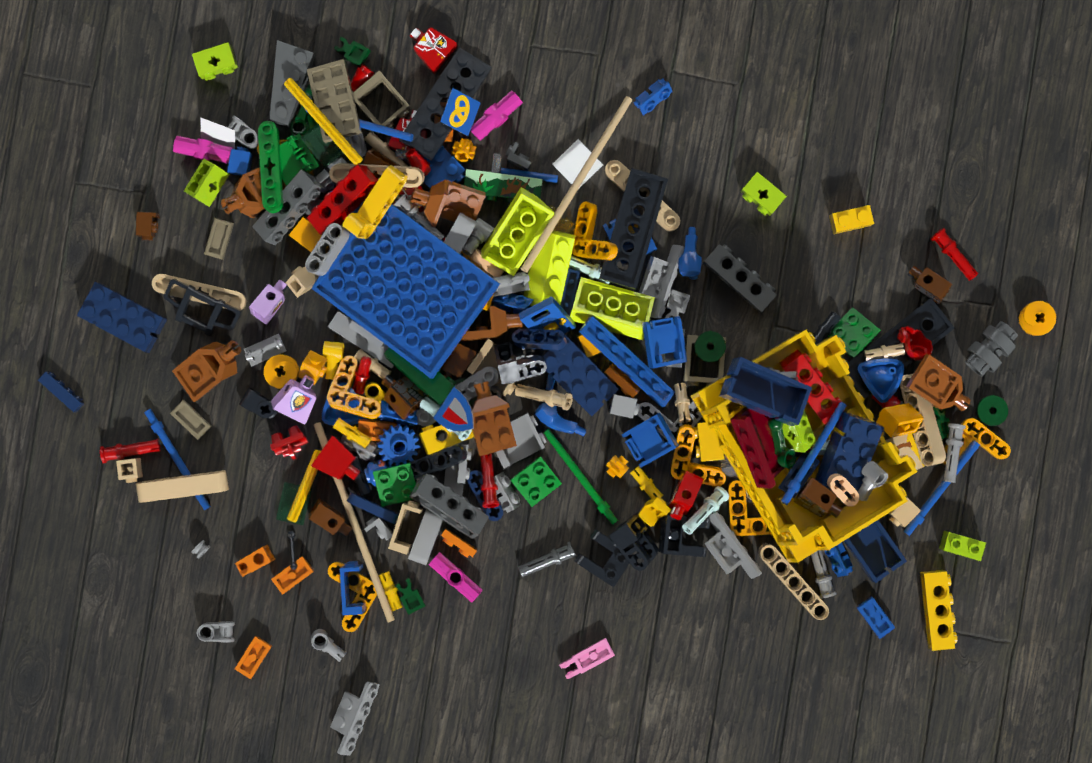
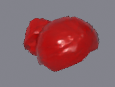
M910 326L902 327L899 330L897 338L905 345V352L910 358L922 361L925 354H932V342L920 330H915Z

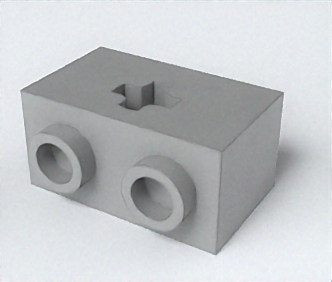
M614 394L609 414L633 418L634 415L638 414L640 404L636 403L637 399Z

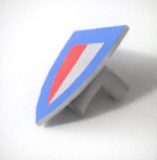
M453 387L433 418L443 427L453 431L474 429V417L467 398L456 387Z

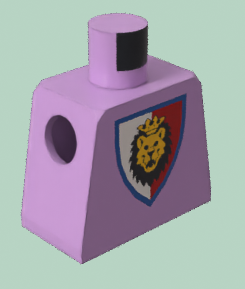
M281 280L274 287L268 284L249 306L251 314L267 325L285 301L283 293L288 288V285Z
M307 375L303 377L300 383L290 379L271 400L273 409L302 424H306L316 400V394L311 389L315 382L314 379Z

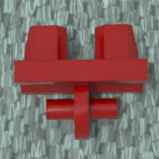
M297 425L288 429L290 434L288 438L284 439L281 432L271 435L272 444H270V447L276 456L282 454L283 457L290 455L293 460L297 459L296 453L302 451L300 446L308 443L307 437Z

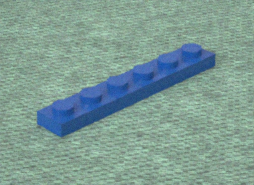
M593 316L589 317L579 332L661 408L665 407L675 391Z

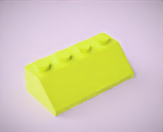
M521 187L481 249V258L514 276L555 212L537 196Z
M552 231L528 272L530 290L524 291L523 296L533 299V302L530 304L531 306L551 296L559 305L561 304L576 235Z
M581 277L570 317L574 322L585 324L588 318L593 316L608 331L643 340L642 324L650 320L655 297Z

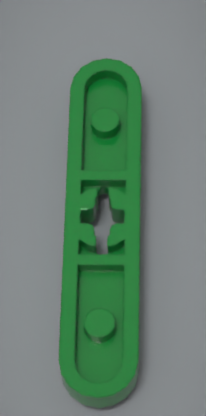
M265 121L258 128L262 204L267 212L277 213L283 207L279 130L274 122ZM269 159H271L272 164L275 166L272 167L271 173L268 170V168H266L270 165Z

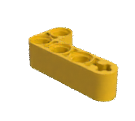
M388 166L359 211L351 213L346 217L343 227L357 238L367 239L370 237L405 185L408 177L394 166Z

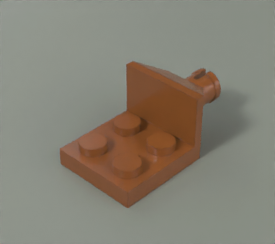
M272 162L270 163L269 167H266V168H268V170L270 171V173H271L272 167H274V165L272 164ZM260 167L243 174L234 185L231 196L221 200L222 208L228 207L224 209L227 214L239 209L240 213L255 218L265 209L262 204ZM282 180V191H283V190L286 188V185H285L284 181Z
M445 179L431 186L430 191L414 188L410 202L424 206V213L432 227H436L439 217L455 222L460 213L476 221L486 192Z
M490 306L491 330H488V326L476 327V331H469L468 329L460 342L497 339L508 332L510 328H523L519 313L506 314V311Z
M231 340L227 345L213 342L195 351L172 371L193 402L198 401L221 381L237 373V364L234 357L241 353V347L233 349L238 345L236 341Z
M925 354L906 387L931 403L932 407L945 409L954 405L960 411H964L968 406L963 403L970 404V398L961 393L963 391L962 376L931 355Z
M489 381L473 385L477 394V400L471 408L474 417V429H472L479 456L517 446L507 408L510 407L509 403L496 395L492 396Z

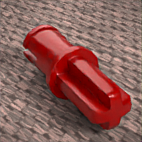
M361 357L358 371H355L354 375L356 377L352 389L357 394L364 393L366 381L370 377L368 374L372 362L370 357Z

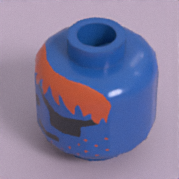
M382 459L369 462L367 468L364 469L368 483L376 486L373 471L389 468L392 465L390 466Z

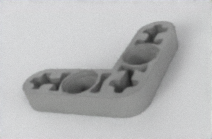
M693 401L689 405V409H691V411H694L696 409V405ZM643 402L639 405L638 416L643 421H646L651 417L647 414H645L644 416L641 414L642 406H649V412L651 414H654V412L661 413L658 409H656L652 404L648 402ZM699 410L696 412V415H699L697 419L690 413V417L693 420L692 427L702 418ZM661 413L671 431L676 432L679 429L675 427L677 423L680 427L683 425L679 422V417L673 423ZM658 429L661 436L667 440L663 431L661 429ZM686 430L685 433H682L684 434V438L689 433V430Z

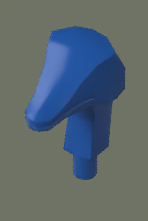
M689 227L688 235L685 236L684 252L678 262L680 274L692 280L698 278L702 257L696 251L698 236L696 235L695 227Z
M544 402L535 411L537 418L547 427L569 434L575 432L581 436H584L586 433V429L578 426L576 422L561 418L557 413V406L551 407Z

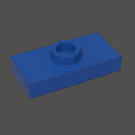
M872 596L856 607L879 639L895 628Z

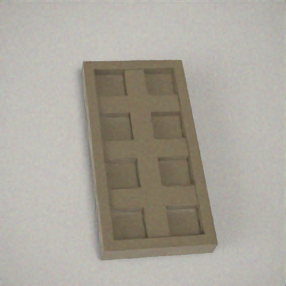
M342 59L307 69L314 103L344 138L362 133L345 60ZM320 126L324 143L333 141Z

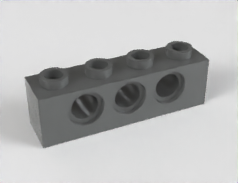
M301 169L283 190L282 209L277 213H269L266 210L252 227L265 242L276 246L289 229L295 225L302 214L308 210V207L319 198L324 187L312 174Z
M719 244L703 263L756 311L761 313L777 296L774 293L775 288L769 283L764 284L760 280L761 276L756 271L748 270L745 267L747 264L739 257L736 259L731 254L732 250L725 244L723 246ZM729 260L732 264L731 269H724L722 261ZM738 272L745 274V282L737 281L736 274ZM752 285H757L760 288L759 295L751 293L750 288Z
M425 474L422 476L409 496L470 539L479 536L489 518L483 509L470 504L467 498L458 496L451 487L442 485L433 475ZM432 490L436 492L437 498L433 497ZM448 501L451 502L453 506L452 509L449 508L447 504ZM463 512L468 515V520L464 518Z

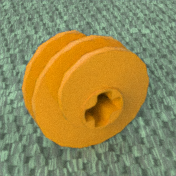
M1034 301L1027 304L1019 315L1021 328L1033 336L1048 333L1056 323L1054 308L1044 301ZM1035 315H1040L1039 322L1035 321L1037 319Z
M283 354L271 357L264 366L266 381L269 385L278 389H282L290 379L296 381L299 374L297 362L292 357ZM283 366V370L286 371L285 375H281L280 377V373L277 372L278 368L281 369Z

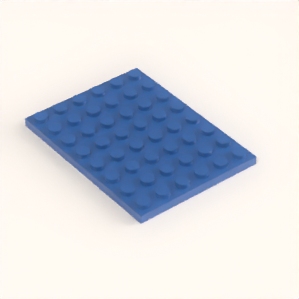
M391 204L370 237L361 239L350 232L348 241L325 275L319 276L312 289L429 378L433 379L497 290L500 283Z

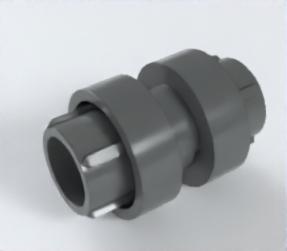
M1002 321L996 327L989 325L981 334L984 340L981 343L974 341L967 349L970 356L965 361V364L981 377L987 371L994 373L1002 364L999 357L1001 355L1008 357L1016 348L1013 341L1018 337V334Z

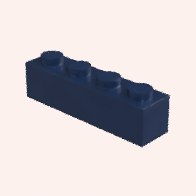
M568 269L560 304L569 316L580 271Z
M46 371L38 381L71 411L77 412L84 404L82 402L83 399L78 395H74V391L71 388L65 387V383L62 380L56 379V375L53 372Z

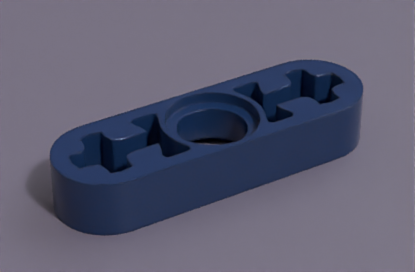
M518 329L512 334L515 346L522 349L560 350L567 344V339L560 330ZM537 337H544L541 342H535Z
M479 470L470 472L469 479H467L468 484L485 514L489 516L488 519L491 521L500 520L503 516L501 505L494 507L500 510L498 517L490 516L491 508H484L482 506L484 501L480 498L481 488L476 492L475 488L478 485L476 482H471L472 474L475 473L477 476H481L479 482L482 485V472Z
M350 492L346 500L348 503L393 524L397 523L399 514Z

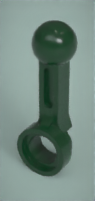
M309 85L304 89V92L313 101L312 90ZM302 105L297 117L291 123L290 132L293 136L300 134L303 139L309 134V126L306 122L309 113L306 112ZM298 124L304 126V129L300 132L294 130V127Z
M775 417L769 418L768 426L772 431L778 463L782 467L790 469L796 462V452L793 449L786 448L782 429L784 423L775 420Z

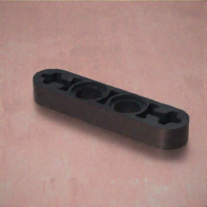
M455 445L409 462L412 470L416 469L417 471L413 472L414 479L418 480L425 474L431 475L464 462L467 458V450L463 446ZM457 451H460L458 457H450V455H454L457 453ZM440 455L445 458L442 466L438 464V457ZM424 461H426L429 465V468L426 472H424L421 467Z

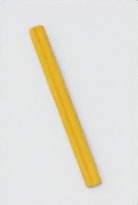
M288 78L284 82L285 87L355 166L359 165L363 158L292 78Z

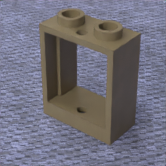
M380 71L353 92L355 103L375 124L393 128L395 121L399 118H405L410 113L408 111L411 109L409 104ZM381 83L386 86L402 105L383 124H380L361 102Z
M686 335L685 349L687 362H684L683 381H686L687 385L699 386V382L707 383L706 386L721 379L724 373L725 353L718 360L717 378L690 376L692 344H695L698 335Z

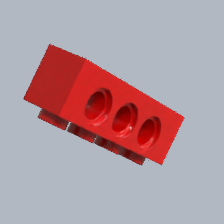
M358 164L353 166L349 170V174L344 179L338 181L335 189L326 194L323 198L324 200L311 210V214L307 219L320 235H323L327 227L332 223L341 225L346 217L368 197L378 179L367 166Z
M797 349L779 362L785 372L797 371L798 375L796 377H798L799 382L810 387L813 384H818L815 390H811L807 402L826 426L838 404L842 401L838 396L836 398L833 397L831 393L834 390L828 382H822L820 378L823 375L818 368L815 367L813 369L809 363L812 360L807 353L804 352L802 354ZM802 369H807L804 375L799 376ZM829 399L825 405H821L822 400Z

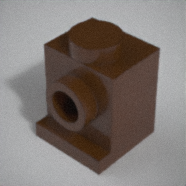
M137 212L136 235L141 237V240L153 241L155 233H158V221H156V218L160 219L159 214Z

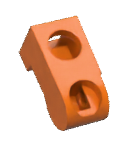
M265 545L236 562L235 565L243 577L274 561L275 558L268 545Z

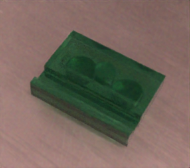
M319 124L300 137L324 168L344 154L334 141L324 143Z
M284 482L276 520L303 526L312 488H310L297 522H291L287 519V516L300 485Z

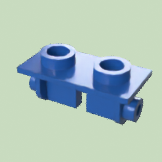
M663 78L661 80L658 79L648 88L652 92L650 95L644 91L635 98L633 103L640 109L643 116L647 112H651L658 103L667 99L673 92L669 82H666Z
M507 294L493 297L492 302H494L495 307L507 312H511V307H513V313L518 314L528 309L533 299L522 295Z
M381 400V414L379 418L380 420L390 422L396 419V423L410 427L418 424V416L416 415L418 409L403 420L386 401Z
M842 542L830 550H824L837 577L849 575L848 573L853 571V565L848 554L841 556V553L846 551Z

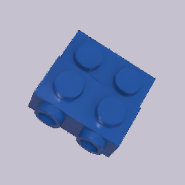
M441 146L432 161L425 157L430 163L431 171L424 176L423 182L429 188L445 179L459 184L465 178L466 170L443 146Z

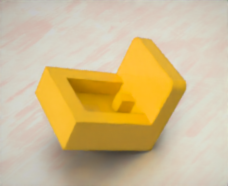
M656 497L646 502L638 516L652 527L659 518L668 515L671 509L663 499Z

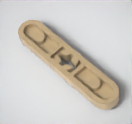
M612 160L607 163L605 173L624 192L630 170L620 161ZM646 187L639 189L641 193L647 192L646 197L649 196L650 192ZM662 201L656 222L663 229L671 232L679 227L680 217Z
M349 163L335 164L329 171L331 180L338 183V181L344 179L349 174V170L355 165ZM359 164L367 166L373 174L377 171L379 175H382L388 167L386 165ZM394 166L408 177L403 187L416 188L423 183L425 177L421 169L417 167Z
M158 274L152 280L153 289L162 294H165L170 281L177 279L187 285L196 287V290L202 287L201 290L209 293L210 297L217 300L221 299L240 310L246 306V297L237 291L166 274ZM174 284L170 295L183 298L186 289ZM193 296L191 298L192 301L207 304Z

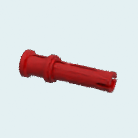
M940 229L931 237V240H935L940 246L941 252L947 254L968 281L975 278L979 273L956 247V241L947 235L946 229Z
M156 439L130 445L119 443L116 446L107 448L102 446L100 447L102 463L115 459L120 461L128 456L160 451V443Z
M492 453L480 456L483 478L481 491L484 498L482 506L484 508H494L500 505L499 501H497L496 491L498 486L494 481Z

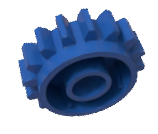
M397 424V427L390 425L388 430L384 429V434L378 436L381 441L377 442V446L380 448L377 451L379 455H382V460L386 461L388 459L387 462L390 466L393 462H395L396 466L400 465V462L406 464L408 459L412 462L413 458L411 456L418 455L415 449L420 448V445L416 443L419 439L417 436H414V430L409 431L407 425L402 428L400 424ZM397 442H402L399 448H394Z

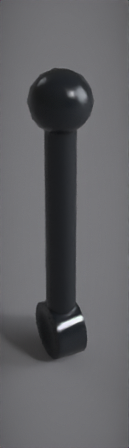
M289 531L287 536L290 539L292 561L290 568L295 570L298 567L297 563H295L294 538L296 535L293 531Z

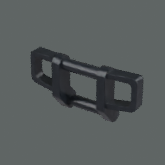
M177 279L170 281L164 294V299L178 308L176 321L180 323L183 321L204 331L208 336L213 334L215 326L228 330L235 329L242 314L240 309L225 303L221 299L212 298L196 290V287L187 285ZM174 284L186 289L181 304L170 297ZM192 296L215 307L208 324L185 315ZM223 307L236 313L232 325L217 321Z

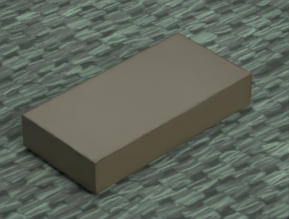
M214 218L204 255L224 260L234 223Z
M182 400L170 413L197 440L212 426L185 400Z

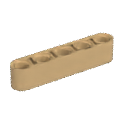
M913 374L903 375L900 388L904 403H909L924 417L918 430L913 433L920 460L925 466L941 464L946 459V453L932 404L906 387Z
M226 470L142 481L136 483L139 503L223 492L229 490Z
M771 544L761 545L758 554L764 563L811 616L817 620H824L829 614L827 605ZM766 548H771L773 551L772 556L769 558L763 556V551ZM779 562H784L785 564L783 572H777L776 565ZM791 577H797L798 584L794 587L789 585ZM805 591L811 593V597L807 601H803L801 597ZM817 606L823 607L821 615H815L814 613Z

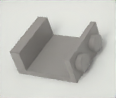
M527 413L511 422L517 446L496 452L503 468L545 448L544 444L547 442L542 432L538 434L535 428L538 424L533 415L529 416Z

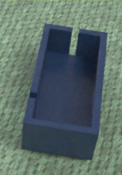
M98 282L93 284L77 314L78 317L91 324H95V326L147 353H150L157 340V337L152 336L151 333L160 334L167 321L161 315Z
M565 335L567 344L563 349L547 350L542 355L547 365L546 372L548 374L553 372L554 374L551 377L567 393L572 394V398L590 416H593L604 405L601 401L603 399L608 401L619 389Z
M738 357L732 359L727 376L730 378L725 379L720 397L770 418L775 417V420L789 426L799 425L812 387L745 358Z
M843 412L835 427L844 432L845 435L843 436L833 430L815 480L829 489L827 485L829 476L838 473L846 478L858 492L864 478L862 469L872 460L884 427L874 421ZM838 480L834 481L837 487H842ZM846 491L844 494L852 499L851 494Z
M879 520L843 541L873 583H877L890 574L884 568L887 567L889 570L894 571L907 562Z

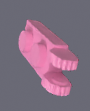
M604 638L573 655L572 658L562 662L559 666L562 669L574 662L576 663L578 668L569 671L565 675L569 679L579 673L582 674L615 656L607 639Z

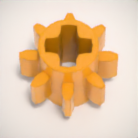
M461 138L460 142H454L452 154L455 155L458 161L467 162L468 159L473 160L476 146H473L471 140Z
M614 455L606 464L609 468L606 472L613 478L615 476L621 478L629 469L626 465L629 461L622 455L619 458Z

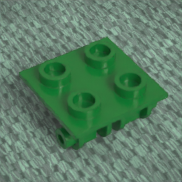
M300 134L296 136L291 135L287 138L286 142L280 145L281 175L286 186L301 169L309 173L319 167Z
M852 307L831 331L832 334L828 337L830 338L835 335L838 338L840 337L845 343L846 354L851 358H855L881 330Z
M541 456L510 480L531 507L562 484Z
M410 463L373 471L382 507L413 500L409 496L417 483L415 482Z

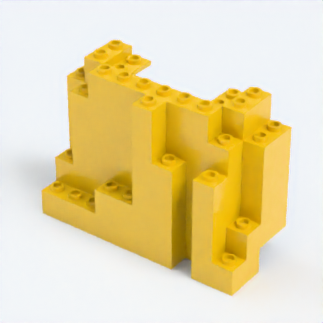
M806 329L752 360V362L763 367H772L775 370H780V372H785L779 362L797 349L802 354L806 352L812 360L809 363L813 369L817 367L823 375L820 378L822 382H828L834 390L831 393L833 397L836 398L838 396L847 405L844 412L874 421L873 413L865 407L863 396L855 390L854 381L848 375L850 373L848 363L840 357L846 353L844 341L840 337L838 338L837 335L815 345L816 340L811 332L808 333ZM802 369L799 376L804 375L807 369ZM726 375L691 395L693 402L709 429L714 428L723 442L720 445L722 451L788 562L798 563L818 550H830L908 502L904 488L898 484L917 473L916 463L908 455L899 456L900 452L897 446L891 442H886L883 437L884 432H882L871 461H875L888 474V479L882 486L872 490L867 501L859 500L856 505L847 506L837 497L833 503L843 508L837 518L829 513L819 517L793 502L795 500L793 497L789 504L785 505L781 502L785 492L778 487L790 469L785 468L774 477L776 485L772 489L757 488L730 421L744 406L719 396L725 379L730 377ZM813 384L811 386L812 390H815L818 384ZM829 399L822 400L821 405H825ZM807 402L804 410L817 441L825 425ZM836 427L833 428L834 431H837L843 436L845 435L844 432L840 431ZM832 430V432L830 433V435H829V437L827 438V440H830V438H831V436H832V433H833V430ZM817 455L816 459H818L820 463L818 464L812 475L809 477L807 482L811 478L815 479L824 455Z

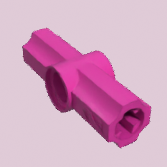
M510 91L498 103L491 105L483 113V116L472 125L470 131L481 141L494 128L500 127L509 118L508 116L522 105L523 102L516 93Z
M176 136L173 145V152L193 156V158L199 160H213L229 164L231 149H234L233 147L214 144V142L198 138L195 140Z
M439 552L429 565L470 602H473L483 591L442 553ZM452 573H459L461 580L453 582L450 577Z

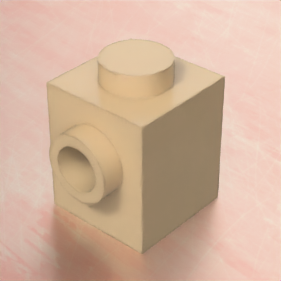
M299 266L292 272L293 275L287 280L286 284L298 298L312 289L319 276L308 272L306 267L302 268Z
M141 458L116 461L119 480L125 479L126 483L138 482L137 478L143 477Z
M907 497L908 502L888 513L891 516L890 521L897 527L899 525L906 527L921 511Z

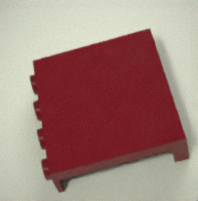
M744 407L730 421L757 488L772 489L776 485L774 477L785 468L778 463V455L775 454L772 431L768 426V419L770 417ZM812 447L809 448L806 452L810 453ZM796 452V458L799 455H801L802 452Z

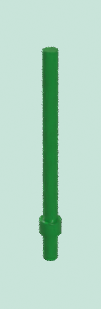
M547 429L543 432L598 505L597 509L600 513H604L612 525L616 523L618 519L609 509L610 505L603 501L551 430Z

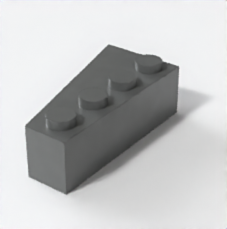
M277 40L270 120L290 128L300 102L285 87L284 82L288 78H292L304 91L309 79L307 69L313 67L316 56L313 52Z

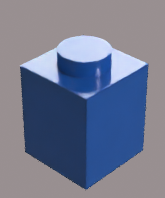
M237 147V150L231 149L228 173L242 176L250 172L253 154L248 152L249 149Z

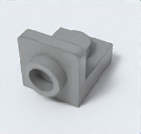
M374 516L366 522L367 527L364 529L366 532L376 526L378 528L376 532L381 539L389 540L392 537L393 531L384 519L380 517L377 519Z

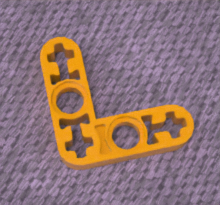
M587 201L581 203L574 230L576 237L572 254L582 258L613 260L618 253L616 244L592 240L597 206ZM586 225V232L583 234L582 229ZM596 245V252L592 254V249Z
M345 356L339 364L328 391V404L332 408L365 418L375 419L379 417L381 407L378 401L349 392L355 379V371H358L359 366L356 358ZM350 362H352L353 366H350V367H349V369H348V373H349V374H347V373H346V371H347L346 364L349 365ZM346 378L348 383L340 386L338 385V380ZM338 395L340 400L337 399L336 402H333L332 398ZM357 400L360 403L358 407L351 408L349 406L350 401ZM375 406L376 410H373L372 413L369 412L368 408Z
M968 418L961 423V425L966 426V429H963L962 438L964 439V444L960 447L959 457L972 440L979 443L983 449L997 459H1006L1010 455V446L978 420ZM974 422L973 427L976 430H980V428L983 430L978 434L973 430L968 431L967 423ZM984 433L989 434L991 437V441L988 444H984L981 441V436ZM947 443L944 445L945 453L948 452ZM994 443L998 447L1004 446L1005 448L1003 449V451L1005 452V454L998 455L997 453L999 451L995 447H992L991 449L989 447H991Z
M689 424L682 425L678 430L676 438L679 446L674 449L671 464L672 476L680 480L686 471L693 473L694 470L701 469L704 472L702 484L711 486L723 485L726 480V474L722 468L690 462L695 441V430ZM689 430V433L692 435H688L687 443L683 442L684 434L682 433ZM682 447L687 448L689 451L683 457L677 453L678 449ZM679 461H681L682 470L685 471H681L680 474H677V470L674 469H678ZM707 471H709V475L715 476L716 473H720V477L722 478H718V481L714 480L713 476H708L709 479H706Z
M734 480L728 485L730 530L736 536L771 534L770 530L766 531L767 525L762 517L747 518L746 490L741 481ZM736 483L742 487V490L738 491V497L743 496V500L731 499V497H736L735 491L731 490L732 487H735ZM737 502L743 505L742 512L738 514L732 510L733 504ZM744 515V519H740V524L744 525V528L738 533L733 528L737 525V519H733L732 516L740 517ZM755 521L763 523L761 531H754L752 526Z
M334 562L329 566L328 574L332 579L341 583L340 574L335 576L332 567L340 566L341 568L344 564ZM357 571L348 573V578L350 575H356L359 579L357 585L349 584V589L358 593L352 603L364 602L366 604V611L363 614H358L361 616L360 619L358 617L355 618V627L351 626L348 628V623L346 622V619L350 620L353 615L344 616L342 627L347 632H353L360 626L377 596L376 590L373 587L375 593L369 594L368 599H371L370 602L360 597V594L365 596L367 592L365 586L369 587L373 585V582Z

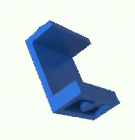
M358 561L346 562L340 568L343 615H358L366 611L365 603L350 604L348 572L363 569V564H358Z

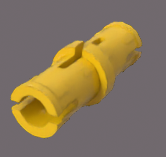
M338 418L333 426V429L347 436L346 439L349 441L353 440L364 448L368 446L372 439L357 430L358 427L349 425L341 418Z
M640 466L630 472L639 483V488L644 490L651 499L656 498V496L658 498L663 496L652 483V478L649 479Z
M390 571L378 575L391 611L402 608L403 605L397 594L398 589L394 586Z

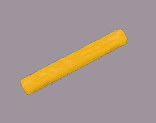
M320 450L314 451L287 516V519L291 522H297L318 471V469L313 468L311 465L320 454Z

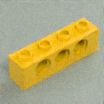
M433 424L422 428L423 432L419 434L427 455L463 442L458 438V435L454 432H449L442 425L435 428ZM442 430L446 433L444 441L437 439V431ZM471 432L466 440L474 437L473 432Z
M945 570L920 572L928 649L932 651L955 649L957 634L953 632L955 615L953 612L951 613L953 596L952 593H949V586H951L950 574H947ZM936 586H940L942 589L941 594L935 596L933 593ZM942 605L944 611L942 614L937 615L935 612L936 607ZM941 624H944L946 630L944 633L939 634L937 629Z

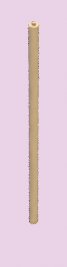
M626 96L522 265V271L526 273L529 271L631 104L632 99Z
M321 422L314 424V428L323 449L328 441ZM334 478L387 622L395 620L352 504L346 501L348 494L343 480Z

